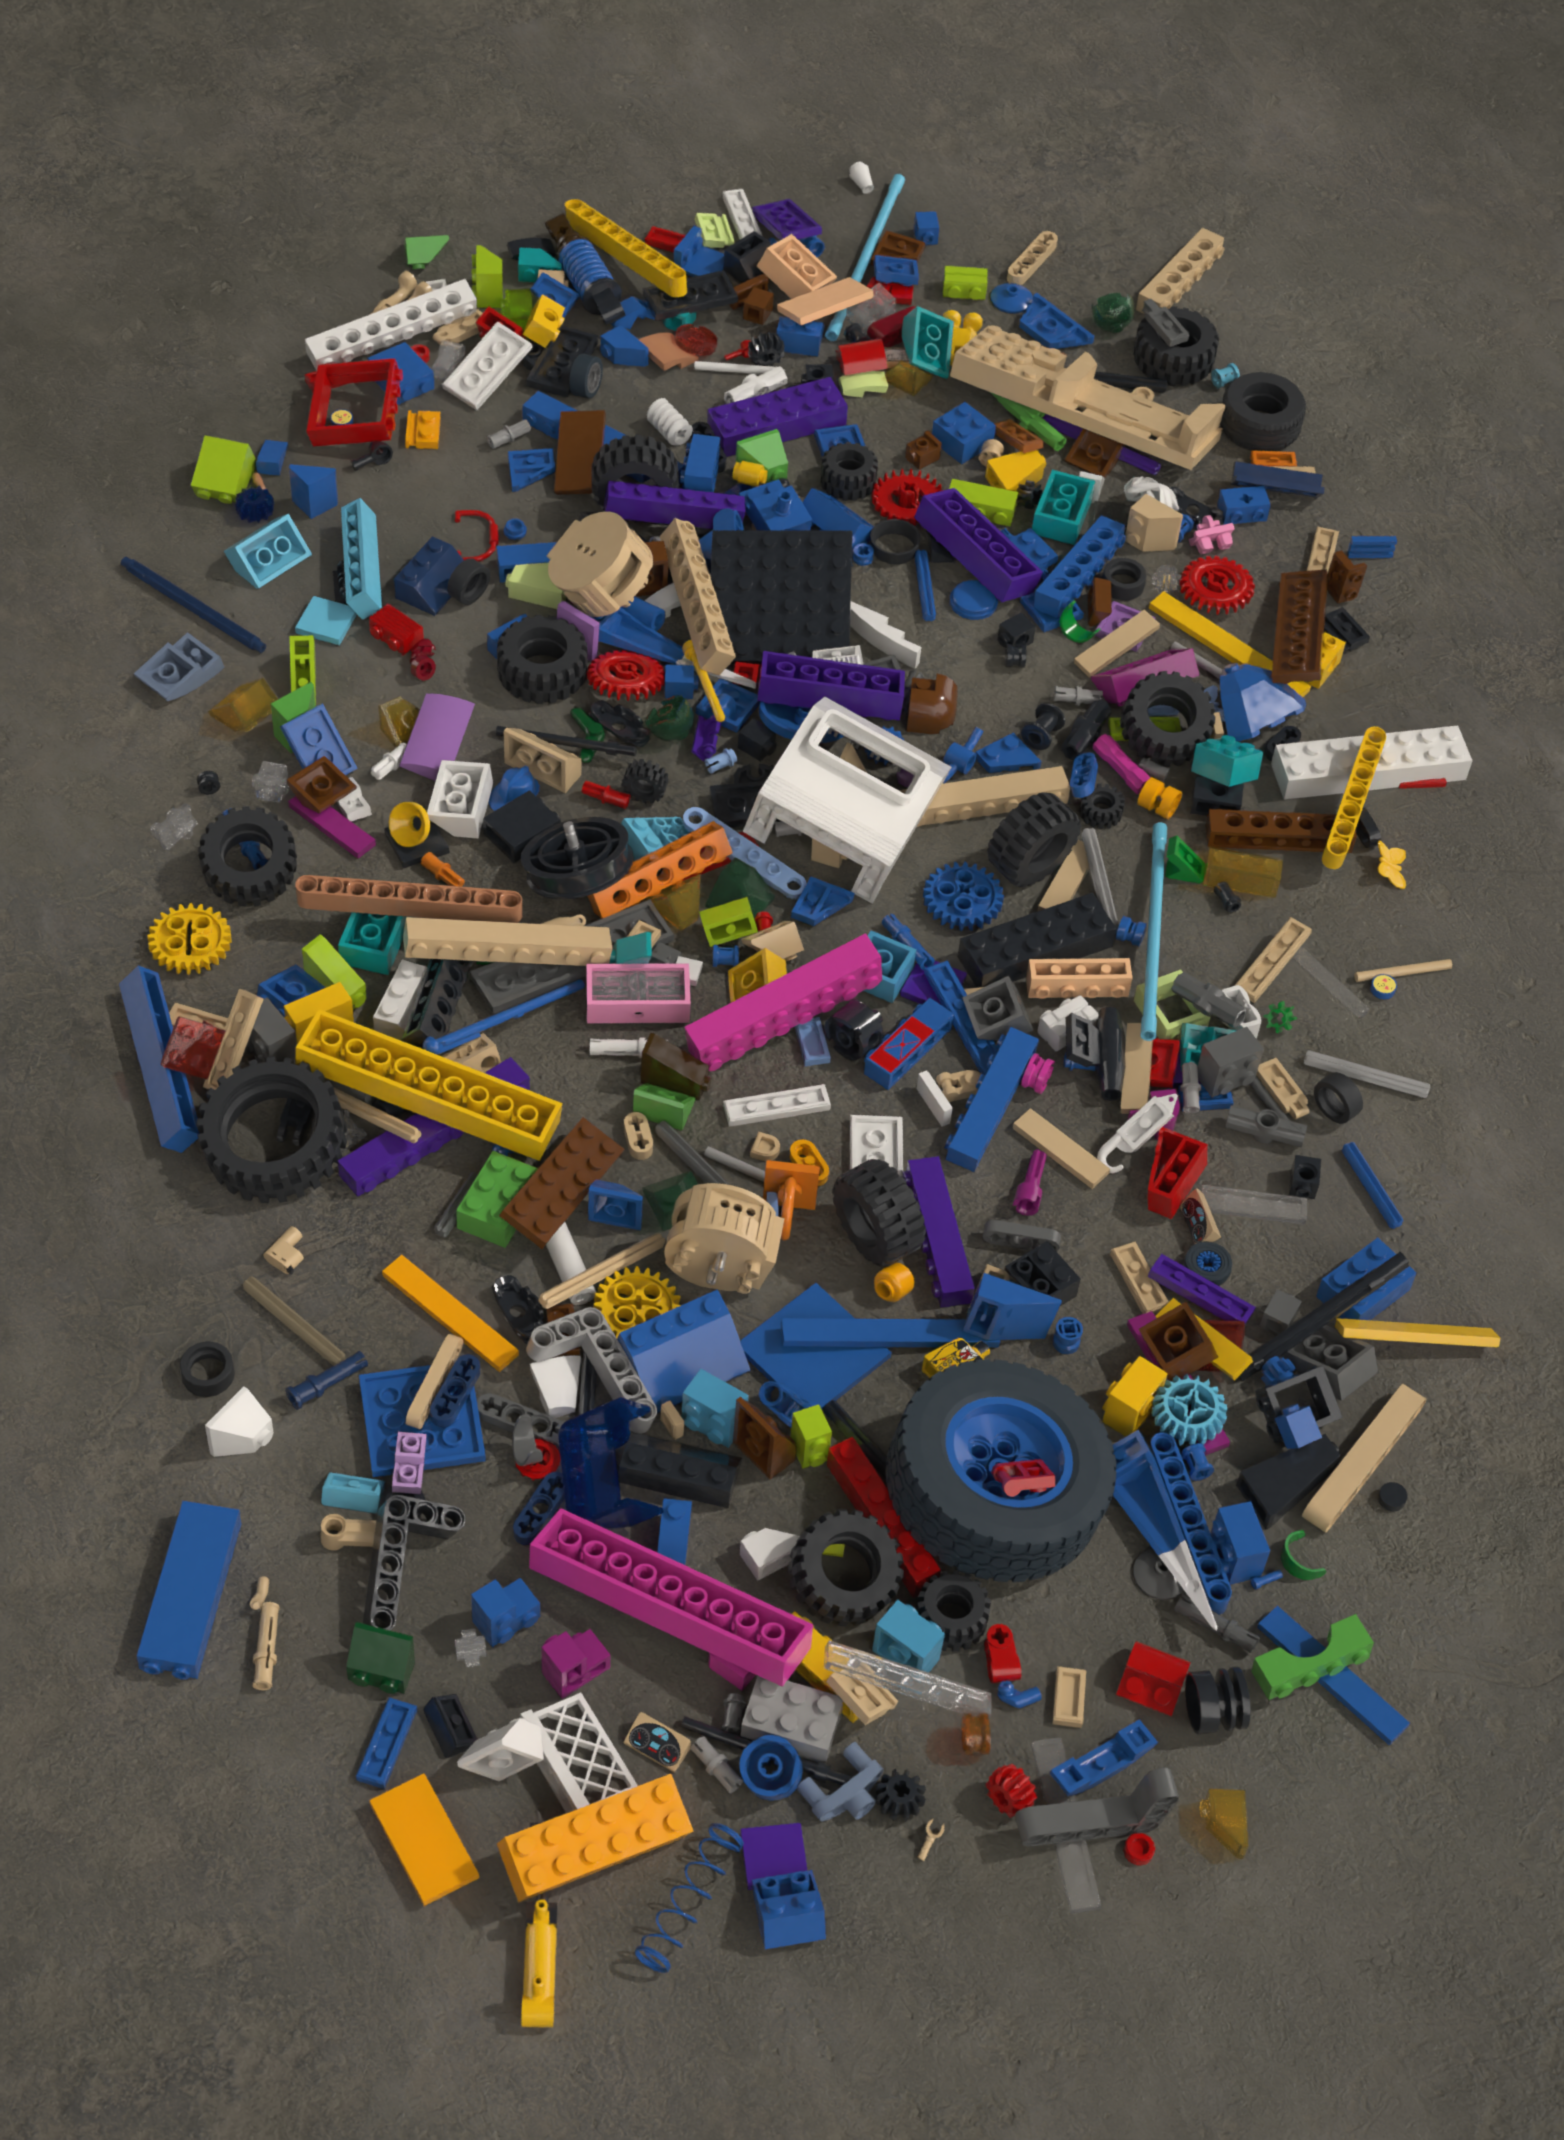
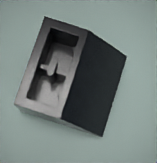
M755 231L751 232L724 249L723 270L742 283L764 274L757 265L766 249L772 246L770 241Z
M1048 1241L1009 1263L1004 1268L1018 1285L1062 1300L1060 1306L1077 1296L1081 1278Z

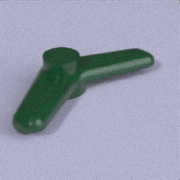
M581 708L571 709L570 714L584 731L585 739L601 742L605 740V733L601 724L596 723ZM582 748L579 755L581 762L590 763L597 751Z

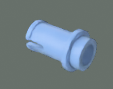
M725 748L722 753L705 759V766L707 767L715 763V765L707 769L712 774L726 766H734V763L737 762V757L732 749L728 750Z

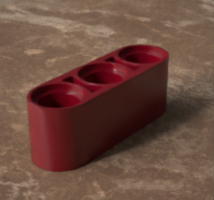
M916 306L908 307L873 322L867 329V335L871 340L881 339L884 348H889L903 342V317L916 308Z

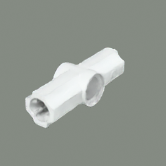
M779 366L759 376L749 374L741 385L725 392L724 399L729 404L770 393L787 384L785 371Z

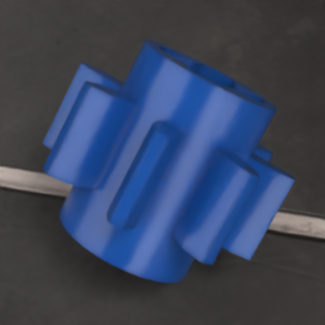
M1275 1356L1262 1366L1264 1376L1261 1377V1380L1267 1386L1294 1375L1293 1371L1296 1367L1288 1358L1285 1360Z

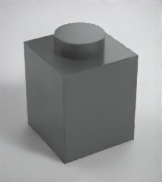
M1277 1289L1263 1314L1259 1327L1276 1336L1293 1324L1302 1301L1289 1293H1284Z

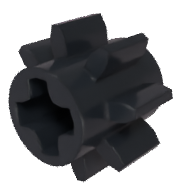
M1026 480L1025 485L1019 484L1016 490L1018 492V505L1024 506L1027 509H1033L1034 504L1038 505L1043 494L1041 484H1036L1030 480Z

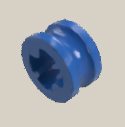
M866 543L855 545L853 561L860 566L871 564L873 561V547Z

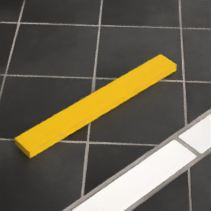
M1163 591L1150 602V610L1230 662L1238 663V665L1249 664L1272 671V660ZM1304 681L1287 683L1302 697L1310 692L1311 686Z

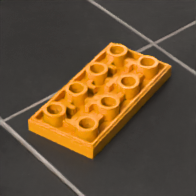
M424 1773L369 1800L371 1808L423 1906L479 1879L476 1867Z

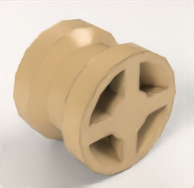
M994 439L986 440L982 445V451L979 455L980 463L986 467L987 460L1001 457L1004 452L1003 444Z

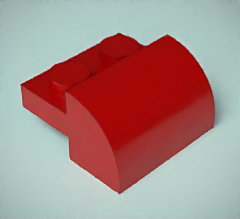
M881 339L838 345V350H835L836 359L840 362L841 372L844 375L888 369L885 349Z
M1135 1641L1116 1696L1171 1717L1191 1662Z

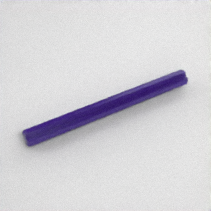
M1048 414L1043 416V419L1058 432L1077 440L1083 429ZM1123 447L1119 456V460L1152 475H1157L1161 467L1159 462L1126 447Z

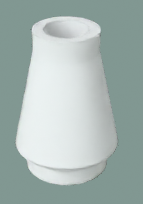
M863 162L853 164L849 170L850 178L860 187L864 194L870 193L874 186L868 166Z

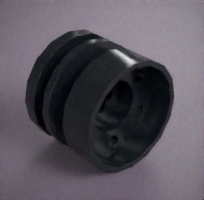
M1230 1667L1228 1671L1224 1668H1219L1216 1671L1215 1680L1208 1670L1187 1673L1185 1680L1186 1707L1189 1721L1195 1734L1216 1733L1219 1730L1220 1721L1227 1731H1232L1235 1727L1239 1730L1248 1728L1250 1723V1696L1244 1673L1240 1667Z

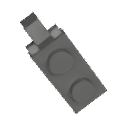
M1152 299L1144 301L1142 311L1145 314L1146 320L1169 347L1188 341L1189 333L1166 307L1159 308Z

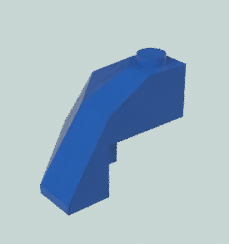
M1233 663L1225 666V669L1221 672L1220 692L1228 736L1234 737L1237 742L1253 738L1260 734L1259 729L1267 725L1268 728H1273L1286 721L1285 717L1298 715L1305 710V699L1288 684L1272 683L1271 670L1249 664L1238 665V663Z

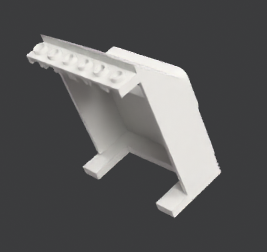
M824 697L812 707L759 791L743 832L765 843L776 818L862 865L863 867L851 892L873 904L884 881L952 767ZM828 731L831 734L834 731L835 737L839 733L850 739L851 744L855 743L856 749L861 745L872 751L870 755L872 758L875 754L877 755L876 760L882 757L893 763L892 769L897 766L898 772L904 769L913 774V781L905 794L819 747L818 745Z

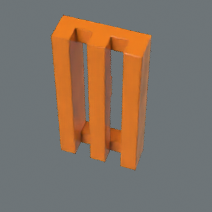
M1251 451L1250 454L1251 464L1297 467L1295 452Z

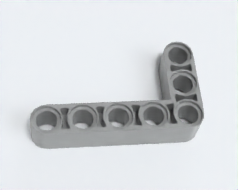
M592 1307L585 1308L533 1330L526 1347L527 1355L534 1361H545L582 1346L629 1429L639 1434L645 1433L650 1429L657 1414L656 1405L600 1310ZM585 1323H589L593 1327L587 1326ZM561 1332L567 1333L569 1336H564ZM537 1342H542L546 1346H541ZM598 1345L605 1347L606 1350L599 1348ZM611 1368H615L619 1372H614ZM624 1391H629L633 1395H628ZM637 1414H642L646 1418H641Z

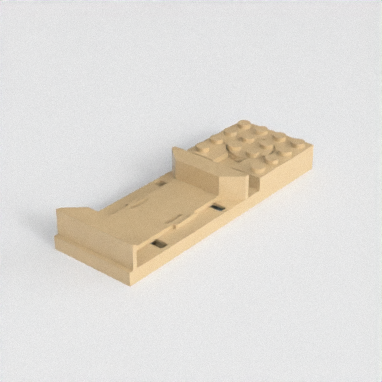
M988 325L955 353L950 377L1190 470L1217 444L1222 434L1223 428L1219 426L1226 405L1201 404L1190 416L1095 380L1094 375L1097 363L1088 352H1084L1068 368H1064L1067 355L1062 354L1059 350L1043 347L1037 341H1028L1022 339L1018 334L1007 333L998 326ZM1151 435H1153V436H1156L1157 439H1156V440H1152V439H1149V437H1150Z

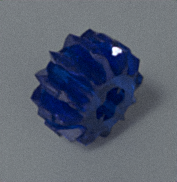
M250 485L248 490L242 488L241 493L236 494L235 510L241 517V520L247 519L249 524L252 521L259 523L260 520L268 521V517L273 515L274 498L268 489L262 490L260 486L253 488Z

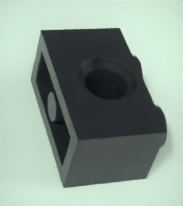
M1196 776L1190 814L1208 816L1209 809L1240 811L1244 784L1241 783L1228 787L1209 778Z

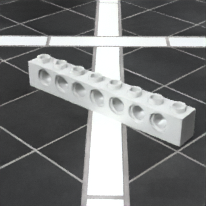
M466 279L309 337L305 339L306 353L316 371L318 365L349 362L358 356L368 355L379 348L389 347L400 340L410 339L421 332H428L437 326L449 324L458 318L472 315L476 312V297Z

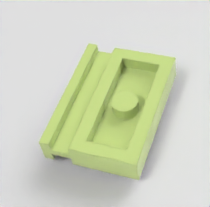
M696 213L695 223L697 227L702 228L701 238H703V246L724 248V245L731 246L734 244L735 241L725 214H722V217H717V214Z

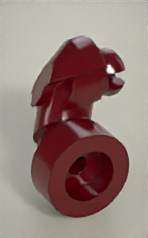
M427 638L418 641L410 650L412 652L410 658L411 673L422 681L430 679L436 670L434 660L429 658L435 654L432 650H436L430 639Z

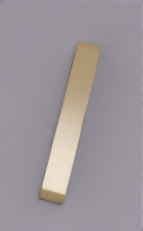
M1402 1384L1305 1508L1302 1517L1326 1533L1413 1422L1427 1399L1405 1384Z

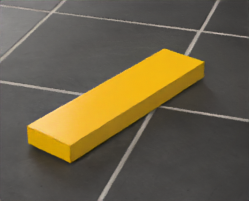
M1173 1298L1155 1317L1162 1316L1181 1305V1303ZM1195 1315L1218 1355V1358L1211 1363L1235 1381L1253 1362L1252 1357Z

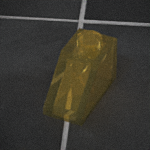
M1209 1789L1206 1798L1201 1799L1200 1816L1205 1818L1206 1830L1237 1859H1244L1248 1849L1245 1790Z

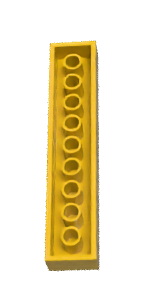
M320 1009L317 1010L296 1046L295 1065L299 1066L303 1061L310 1065L312 1073L318 1069L327 1079L540 1161L560 1122L563 1103Z

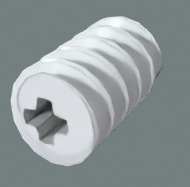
M665 398L657 399L649 407L647 412L648 421L671 445L678 446L686 443L692 435L693 428Z

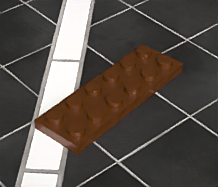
M583 1117L499 1216L543 1249L589 1194L590 1185L596 1179L600 1180L625 1149Z

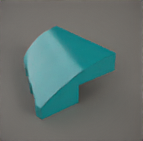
M1182 1023L1180 1041L1181 1071L1184 1063L1194 1062L1198 1066L1203 1044L1237 1030Z

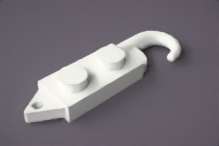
M1177 1094L1158 1098L1154 1096L1100 1148L1097 1159L1110 1168L1109 1173L1113 1174L1121 1171L1123 1165L1117 1167L1109 1166L1106 1162L1107 1155L1116 1147L1126 1153L1136 1152L1174 1117L1172 1113L1178 1097Z

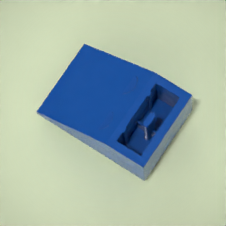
M984 1273L968 1309L963 1331L986 1340L1045 1339L1062 1300Z

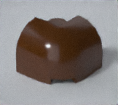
M936 674V680L912 677L907 732L939 734L940 730L954 724L958 688L952 679L941 674Z

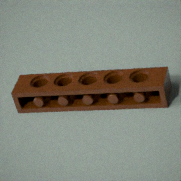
M1209 809L1205 825L1207 847L1324 852L1336 814ZM1356 829L1347 853H1352L1357 838Z

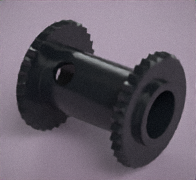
M1050 703L1038 705L1035 709V718L1037 720L1034 723H1026L1021 729L1022 739L1029 747L1035 750H1045L1050 747L1052 742L1051 731L1062 729L1066 722L1063 712L1057 706Z

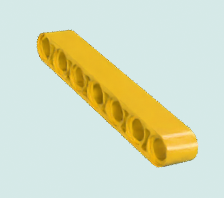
M1379 727L1368 728L1359 747L1322 855V863L1329 869L1340 868L1349 850L1386 741V733Z

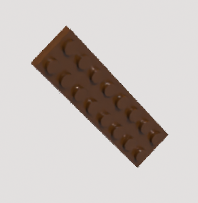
M1327 569L1281 573L1272 683L1287 684L1290 682L1320 680L1328 583Z

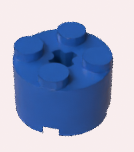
M764 1735L750 1743L741 1755L740 1773L749 1790L761 1799L776 1801L787 1798L796 1790L801 1781L803 1772L801 1759L792 1744L780 1736ZM771 1761H774L778 1770L773 1771L772 1775H768L764 1767L770 1766Z

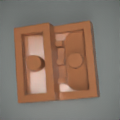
M657 333L639 339L649 348V358L663 371L675 365L682 369L698 361V356L672 333Z

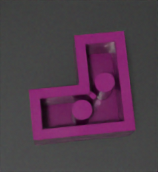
M591 1629L583 1634L577 1633L572 1637L566 1631L559 1636L553 1635L541 1647L542 1674L561 1699H564L610 1669L611 1655Z

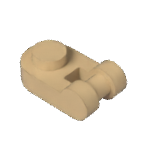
M966 1070L952 1074L943 1072L936 1077L938 1086L943 1089L942 1093L948 1102L969 1098L971 1094L976 1095L978 1091L976 1084L981 1073L975 1070Z

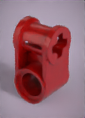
M1004 1624L992 1625L987 1632V1638L984 1643L988 1676L991 1684L1021 1680V1664L1016 1652L1011 1629Z

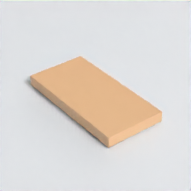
M848 277L777 304V308L781 314L800 325H804L872 299L874 296L872 289Z

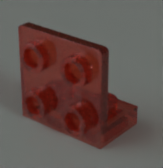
M178 1016L161 1060V1066L208 1080L226 1030L209 1021L203 1020L201 1023Z

